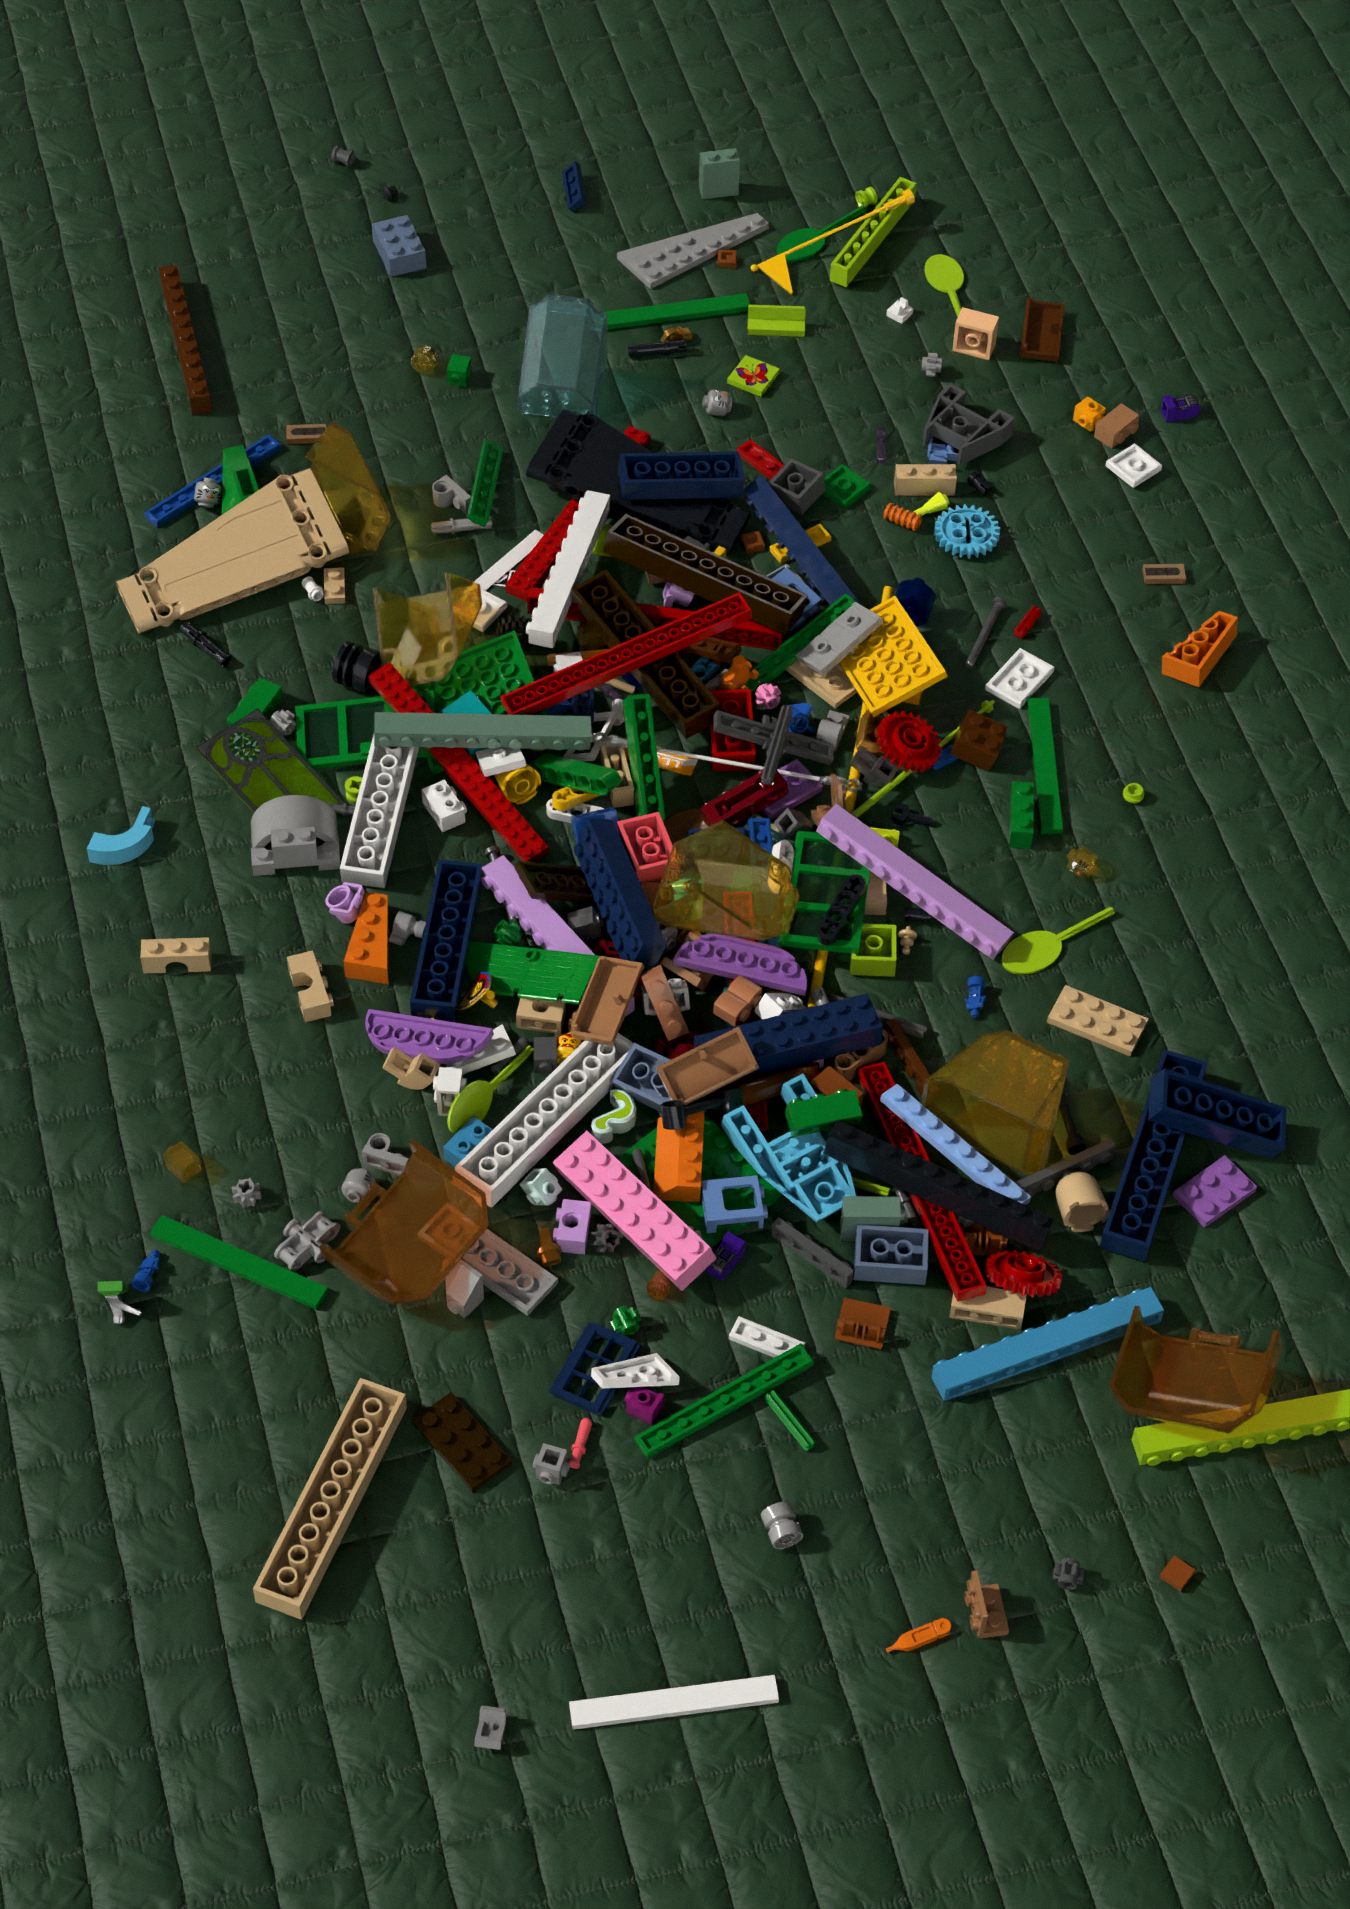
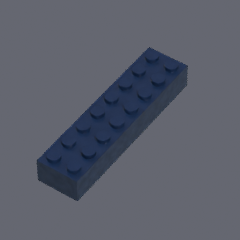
M588 819L585 827L582 829L578 843L575 844L574 854L578 858L581 870L594 895V901L597 903L600 915L606 924L607 932L611 936L614 948L617 950L620 959L643 963V972L656 967L667 945L613 820Z
M438 860L410 999L411 1016L434 1018L448 1022H456L482 889V864Z
M867 993L694 1036V1048L739 1027L759 1069L735 1080L738 1081L882 1044L883 1025Z

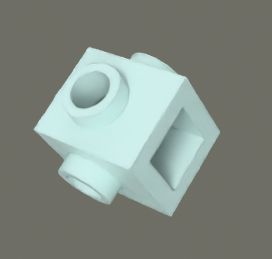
M547 1168L533 1169L519 1184L527 1194V1199L534 1205H551L556 1201L557 1195L563 1190L558 1184V1179Z

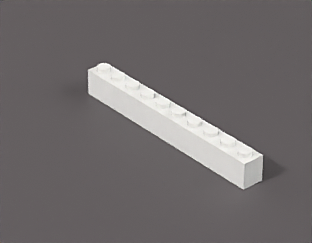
M587 490L584 498H580L579 510L574 512L573 524H569L567 538H563L561 552H557L556 564L555 566L552 565L550 569V579H546L544 593H540L538 598V607L533 609L532 621L527 623L526 634H529L530 644L549 648L554 647L573 601L571 589L580 584L610 511V495Z

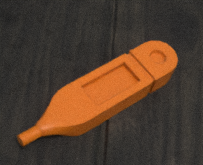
M940 1618L932 1623L930 1622L902 1634L893 1646L886 1648L887 1653L893 1650L912 1651L937 1639L946 1637L950 1633L951 1623L946 1618Z

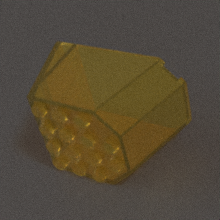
M1008 1030L984 1033L926 1079L921 1104L974 1149L1030 1176L1047 1168L1070 1061L1062 1055L1055 1054L1043 1046L1034 1044L1024 1039L1021 1035L1014 1034Z

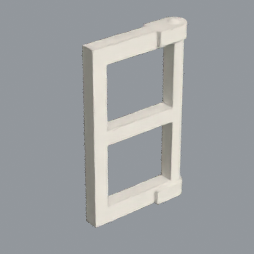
M616 711L594 712V722L607 720L601 732L608 736L618 714ZM602 736L595 737V740L598 742L605 741V738ZM594 744L590 753L573 754L575 750L568 749L563 757L582 762L594 761L600 751V746Z

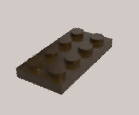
M518 861L514 866L532 899L597 904L594 901V895L587 884L581 866Z
M452 1392L412 1419V1424L472 1493L512 1465V1460Z

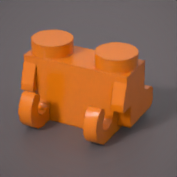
M738 655L733 658V664L729 671L723 674L722 684L719 689H748L745 686L748 679H757L759 673L755 669L750 672L753 667L744 656Z

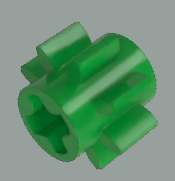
M513 919L509 923L506 920H502L494 931L497 934L495 937L497 942L501 945L509 944L514 946L522 936L520 932L521 927Z
M624 1305L613 1312L612 1317L614 1320L610 1321L615 1332L618 1331L619 1334L628 1336L639 1329V1321L642 1320L638 1309L634 1310L633 1307Z

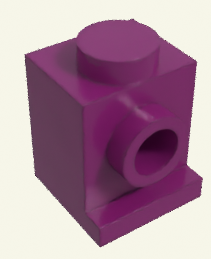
M636 1387L635 1390L629 1389L624 1399V1402H626V1413L652 1425L664 1407V1394H657L645 1387Z

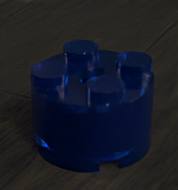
M915 578L914 580L902 581L898 584L894 596L901 603L915 626L924 625L928 621L937 595L925 584L923 579Z

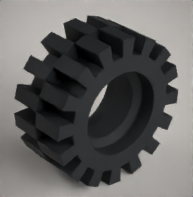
M510 615L507 620L503 618L502 622L499 621L496 628L497 637L515 630L516 633H520L517 636L523 651H525L527 647L530 648L532 646L529 643V634H526L527 623L531 622L529 618L525 620V616L519 618L518 615H515V618H512Z

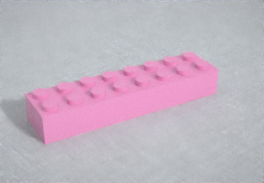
M588 1131L584 1132L553 1161L560 1175L587 1201L591 1202L611 1224L681 1291L716 1259L711 1247Z

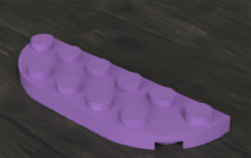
M724 934L701 935L700 939L690 943L689 941L686 942L678 950L674 958L673 965L732 979L742 975L757 985L803 996L806 993L807 979L804 969L800 968L795 961V957L790 953L775 946Z
M368 1009L365 1020L368 1036L372 1044L381 1052L388 1055L390 1050L395 1047L413 1059L420 1053H423L439 1064H454L476 1055L487 1046L494 1035L492 1028Z

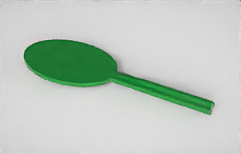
M861 206L821 230L803 228L793 231L780 240L776 253L779 255L838 228L867 212L865 206ZM826 237L786 255V261H801L814 256L825 245Z

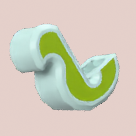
M610 1090V1102L615 1110L592 1119L591 1135L601 1144L611 1142L613 1140V1133L622 1134L629 1132L635 1125L636 1106L630 1094L623 1090Z

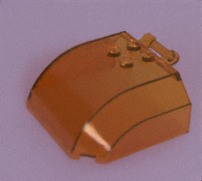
M413 1139L409 1142L412 1155L408 1164L392 1186L386 1191L380 1185L373 1182L369 1187L370 1190L354 1209L344 1215L343 1219L355 1228L341 1245L333 1250L323 1243L319 1246L323 1258L365 1290L390 1304L427 1300L489 1227L486 1193ZM376 1196L381 1197L361 1221L357 1219Z
M1135 1306L1109 1383V1388L1130 1416L1230 1434L1259 1414L1267 1400L1282 1350L1279 1330H1273L1268 1350L1264 1353L1239 1349L1241 1335L1236 1334L1227 1336L1201 1331V1328L1193 1327L1188 1340L1162 1336L1144 1324L1140 1306ZM1199 1341H1205V1342L1217 1343V1344H1222V1345H1228L1229 1347H1224V1346H1219V1345H1213V1344H1207V1343H1202V1342H1199Z

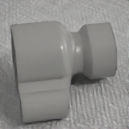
M399 911L393 923V931L389 937V942L403 946L411 934L423 939L426 922L422 920L416 921L413 915Z

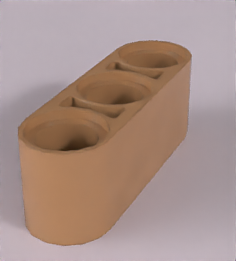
M883 1030L882 1044L837 1055L834 1060V1070L850 1081L857 1076L858 1068L875 1063L886 1054L888 1043L886 1031Z

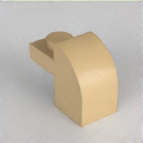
M394 1047L390 1050L382 1068L399 1078L397 1082L399 1085L419 1090L426 1088L433 1082L440 1064L423 1053H420L413 1059Z

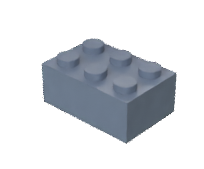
M408 215L372 223L373 242L390 277L426 268L425 249Z
M634 1043L611 1079V1082L616 1089L627 1092L634 1100L661 1112V1104L671 1099L656 1071V1067L670 1061V1059Z
M857 1224L854 1280L925 1285L928 1269L929 1229Z

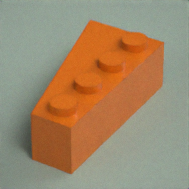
M1222 611L1215 613L1201 625L1198 631L1190 633L1187 640L1183 643L1179 642L1174 646L1173 651L1167 652L1162 656V674L1200 687L1237 636L1238 617Z
M366 891L343 961L345 977L389 985L388 895Z

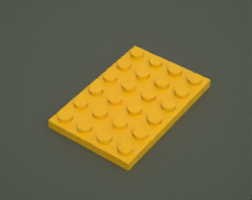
M896 596L870 609V611L882 618L883 623L854 648L855 652L852 655L848 654L839 662L873 718L948 677L945 669Z

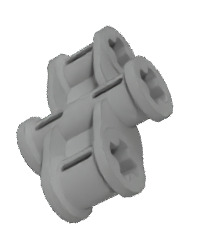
M322 1210L315 1213L303 1226L301 1221L295 1218L286 1225L283 1234L287 1239L277 1247L274 1257L284 1261L292 1272L298 1270L311 1256L314 1257L316 1263H322L331 1253L332 1248L327 1243L338 1234L340 1224L337 1222L333 1223Z

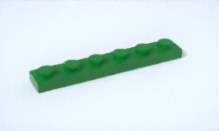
M488 439L482 445L467 519L482 527H485L489 520L504 449Z

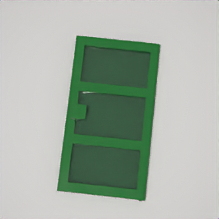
M434 690L416 692L433 713H436V694ZM381 696L295 706L297 751L314 770L366 764L374 735L375 712L394 711ZM419 747L417 758L432 756L425 747ZM298 759L299 772L309 771Z
M798 831L796 833L790 888L786 894L779 945L859 954L871 871L817 832ZM851 875H861L866 882L865 892L838 939L832 945L826 946L819 943L817 940L818 926L844 882ZM856 884L855 886H852V891H851V892L854 893V888H855L857 885H859V884ZM847 898L842 899L840 901L843 905H849L852 903V901ZM840 915L831 916L833 921H840L843 918ZM829 927L827 934H823L824 936L831 934V927Z

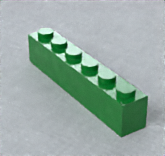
M650 694L628 695L623 701V710L634 786L636 816L659 812L664 822L665 813Z

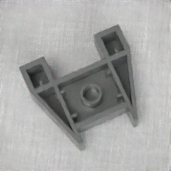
M950 383L937 397L924 428L922 445L925 447L931 438L936 437L959 449L957 464L962 465L1003 445L1013 434L1015 417L1000 409L989 419L980 416L964 407L966 391Z

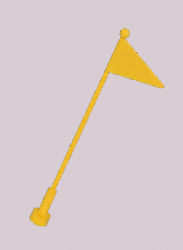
M908 188L901 192L902 196L883 204V207L762 263L751 265V271L756 272L759 268L788 293L793 295L785 258L786 255L883 210L888 211L903 203L908 206L915 202L914 195Z

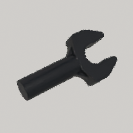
M906 804L895 805L894 812L898 814H892L891 820L896 825L903 826L906 822L911 821L931 826L933 818L911 813L908 808L909 806Z

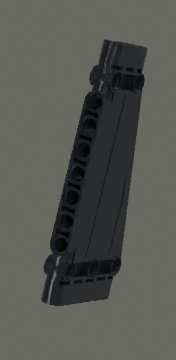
M563 408L530 461L526 471L527 477L547 484L551 491H563L567 497L576 501H580L581 497L584 498L587 490L610 495L609 513L622 518L625 514H628L681 539L689 536L694 540H698L703 545L706 543L710 544V548L715 550L718 546L726 549L727 555H731L740 539V535L749 522L751 511L730 504L728 498L623 500L618 476L620 453L653 452L602 421L594 414L587 413L582 415Z

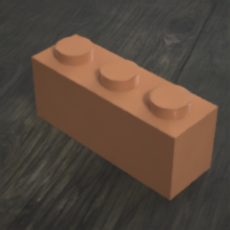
M659 965L642 972L643 984L668 1041L689 1033L662 966Z

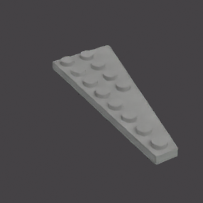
M758 213L620 251L617 253V259L648 288L652 289L718 255V250H728L769 229V223Z

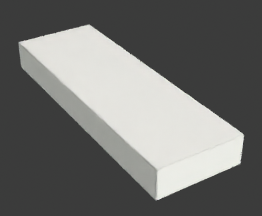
M738 1316L729 1334V1340L774 1358L800 1343L805 1347V1342Z

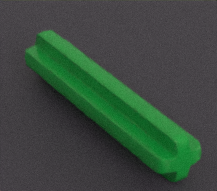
M771 1390L765 1395V1401L803 1449L809 1451L814 1448L816 1440L777 1391Z

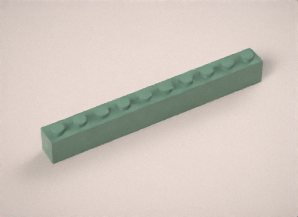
M375 712L374 746L572 749L581 751L590 750L592 739L591 716Z

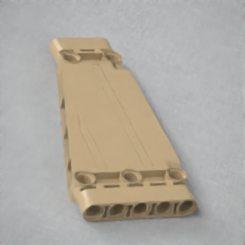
M308 468L290 476H278L275 480L146 567H143L139 573L116 581V585L134 626L140 634L158 626H170L176 619H190L308 573L312 567L321 568L326 562L348 554L349 549L312 470ZM281 486H288L289 488H287V489H282V488H280V487H281ZM301 519V520H304L305 522H304V523H298V522H296V521ZM314 554H321L322 556H321V557H314L313 555H314ZM147 577L153 578L151 581L144 580ZM162 612L169 613L167 616L160 615V613Z

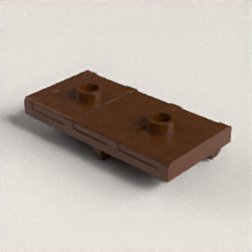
M1031 297L1027 298L1020 357L1057 362L1059 359L1064 304L1036 301Z

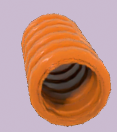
M889 503L884 510V520L895 521V524L898 525L900 523L902 527L912 528L914 532L918 530L922 522L921 514L916 515V512L910 513V510L907 509L905 511V508H899L898 505L894 506L893 503Z

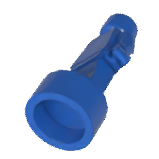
M980 976L968 978L969 998H965L967 1010H971L970 1016L973 1019L979 1018V1011H981L987 999L985 995H982L986 988V979Z
M152 1250L150 1257H147L141 1266L138 1267L140 1272L136 1273L132 1280V1286L136 1290L141 1292L150 1290L153 1283L151 1276L156 1269H159L160 1252L158 1250Z

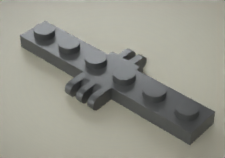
M719 710L713 715L714 732L762 745V748L766 749V754L768 755L777 718L772 717L769 722V716L764 715L762 723ZM787 731L781 756L786 752L827 765L833 762V744Z

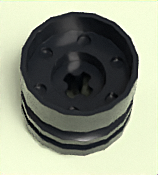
M346 641L342 644L334 661L333 681L346 687H350L353 684L355 690L371 693L374 687L370 684L368 676L383 667V653L372 648L363 649L360 644L355 645L353 642Z

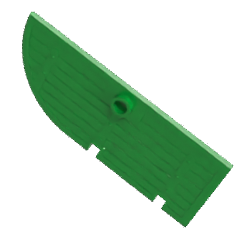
M472 941L467 970L473 982L479 972H488L491 975L489 991H493L497 995L514 996L515 992L519 991L517 996L521 998L558 1002L560 996H564L562 999L563 1003L580 1005L599 956Z

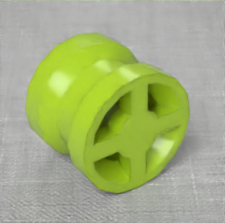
M868 187L865 191L860 190L856 192L855 197L859 207L865 206L867 208L868 205L877 204L878 198L873 187Z
M353 776L345 782L346 798L351 803L356 804L362 777Z

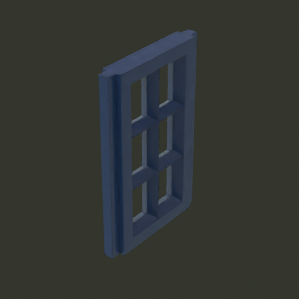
M588 1322L549 1393L597 1416H602L617 1388H602L594 1403L582 1398L590 1382L597 1385L598 1383L591 1377V1372L588 1376L577 1371L585 1355L597 1359L594 1367L600 1366L601 1362L606 1364L616 1363L605 1358L613 1342L625 1347L617 1362L633 1359L638 1353L641 1344L596 1323ZM597 1335L609 1340L601 1355L589 1351ZM574 1375L586 1380L578 1395L566 1391Z

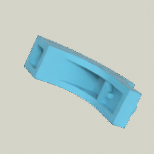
M142 806L134 825L122 834L106 835L94 832L87 847L89 862L102 865H116L129 862L142 855L154 840L152 829L155 819L152 817L151 808Z

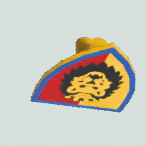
M479 972L461 1001L458 1010L469 1008L479 999L492 1009L496 1007L498 1001L494 999V992L489 991L491 975L488 972Z

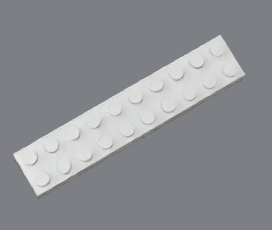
M619 1033L613 1046L584 1041L455 1166V1183L492 1208L614 1087L611 1079L634 1043Z

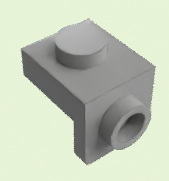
M481 1706L474 1747L501 1749L506 1727L507 1710L505 1708Z

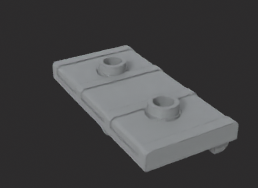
M854 602L850 608L836 618L831 625L821 634L817 635L812 642L795 656L798 661L824 676L848 654L852 655L855 652L854 648L883 623V620L876 613Z

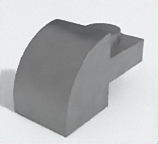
M863 746L858 749L849 765L865 776L862 781L876 787L886 786L892 781L898 771L897 765L894 763L890 765L889 759H884L883 755L877 758Z

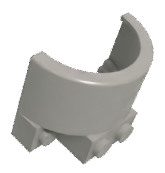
M287 795L267 801L254 812L251 818L253 876L275 874V869L316 865H319V871L340 869L337 816L332 807L326 802L311 796ZM316 837L322 839L325 843L317 847ZM271 841L272 850L265 849V846Z

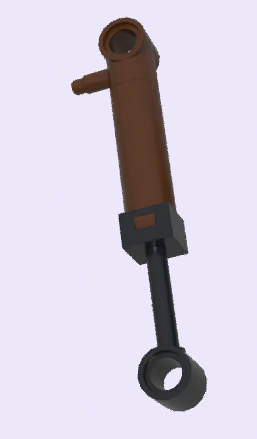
M813 1061L797 1065L796 1068L782 1070L781 1072L737 1085L727 1084L716 1090V1098L684 1107V1102L681 1100L663 1102L661 1104L663 1128L668 1130L683 1128L686 1126L688 1115L717 1107L718 1110L729 1113L742 1105L748 1106L781 1096L783 1084L801 1074H804L810 1083L820 1074L819 1063Z

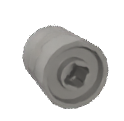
M778 1502L762 1511V1521L765 1528L769 1530L768 1536L775 1549H785L801 1541L803 1532L799 1522H794L796 1515L789 1502Z

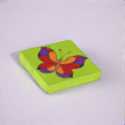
M745 355L727 378V384L762 397L778 376L780 368Z

